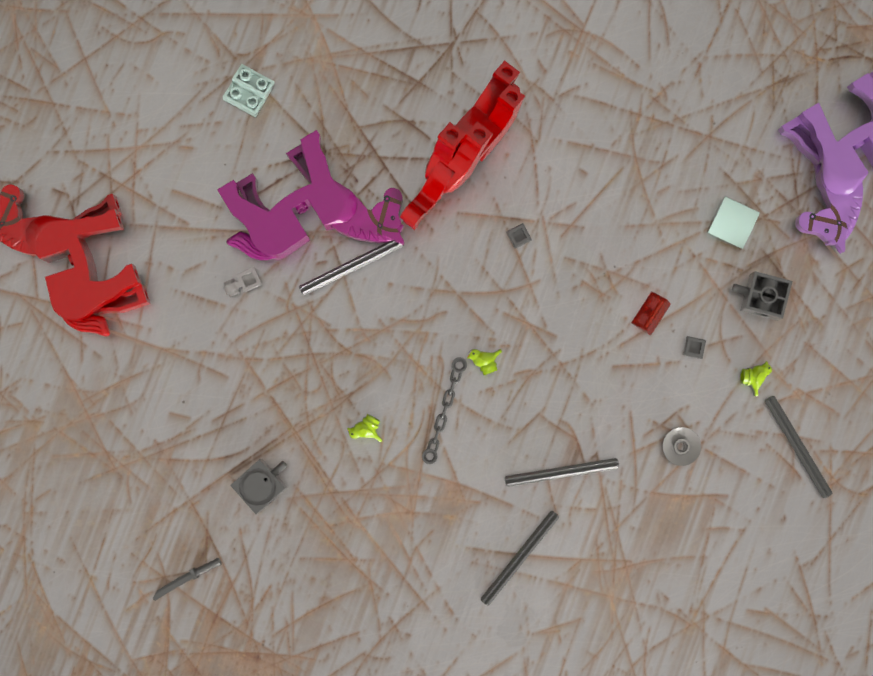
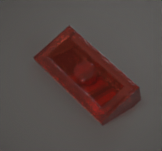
M651 291L631 323L645 333L652 335L671 303L666 298Z

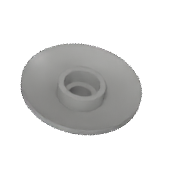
M678 427L669 431L664 437L662 444L663 453L671 463L678 466H686L693 463L699 457L701 441L693 430ZM679 443H683V450L678 449L677 445Z

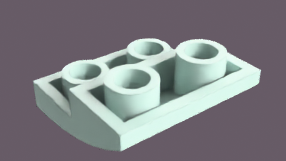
M241 64L232 78V83L223 95V100L256 118L275 82Z
M725 196L708 233L743 249L760 212Z

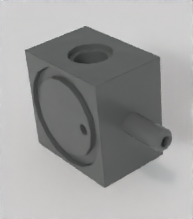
M755 271L749 275L747 287L733 284L732 291L744 294L740 311L778 321L784 317L793 281Z
M259 459L230 486L255 514H259L288 488L277 476L287 467V464L281 461L274 469H271L263 459Z

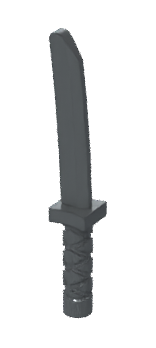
M216 558L196 569L193 568L189 570L190 572L156 591L153 600H158L189 580H194L200 574L222 565L220 558Z

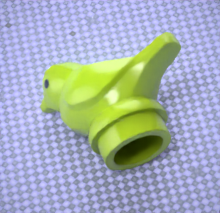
M472 349L469 351L467 359L473 360V363L480 367L483 375H487L498 370L495 359L502 350L499 349L491 353Z
M765 361L764 364L756 365L752 369H742L740 374L741 384L751 385L754 396H758V389L765 378L772 372V367Z
M369 414L363 417L361 422H357L354 427L347 428L349 436L353 439L360 437L375 438L380 443L382 442L376 431L380 421Z

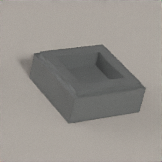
M524 223L506 231L514 249L532 241Z
M687 336L683 355L703 359L706 340Z

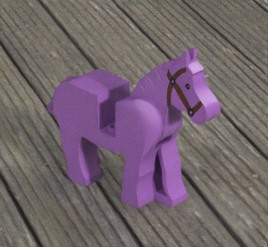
M873 72L867 73L847 87L849 92L855 94L866 103L871 112V122L854 129L842 139L836 141L820 103H817L778 129L780 135L789 138L796 148L814 165L816 185L826 205V209L816 214L804 212L796 218L795 226L802 233L818 236L825 242V245H834L840 254L845 252V240L850 236L858 220L863 201L862 181L869 173L855 150L861 148L873 167Z

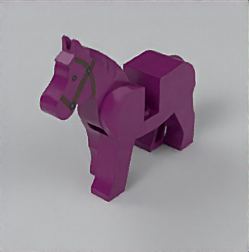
M317 130L300 139L301 144L286 153L290 161L309 182V185L290 193L271 210L266 208L261 202L258 193V180L253 173L237 183L232 180L217 189L232 215L243 223L249 232L248 234L240 231L228 238L226 243L254 259H283L309 242L310 239L295 214H303L309 209L308 206L310 205L326 230L335 229L347 237L361 241L376 243L395 241L404 245V240L400 235L404 228L399 218L403 203L400 190L396 188L387 189L384 193V200L377 203L373 209L368 210L350 189L332 179L326 157L321 150V137Z

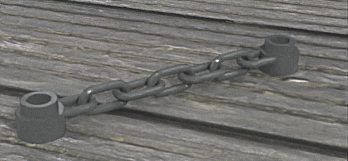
M457 357L452 362V372L450 375L452 385L445 392L442 400L444 409L442 414L437 416L434 425L435 437L430 439L427 449L422 454V459L426 464H433L437 460V450L439 447L437 437L439 432L444 430L447 422L445 413L447 408L452 406L455 397L454 385L460 381L462 373L467 368V362L464 358ZM457 362L463 363L461 369L456 368ZM454 372L459 373L457 380L456 377L453 379ZM448 393L449 396L452 394L449 405L448 402L445 403ZM441 417V420L444 419L442 428L440 426H438L437 428L439 419ZM432 441L433 444L436 443L435 450L430 449ZM427 453L433 454L432 460H427Z

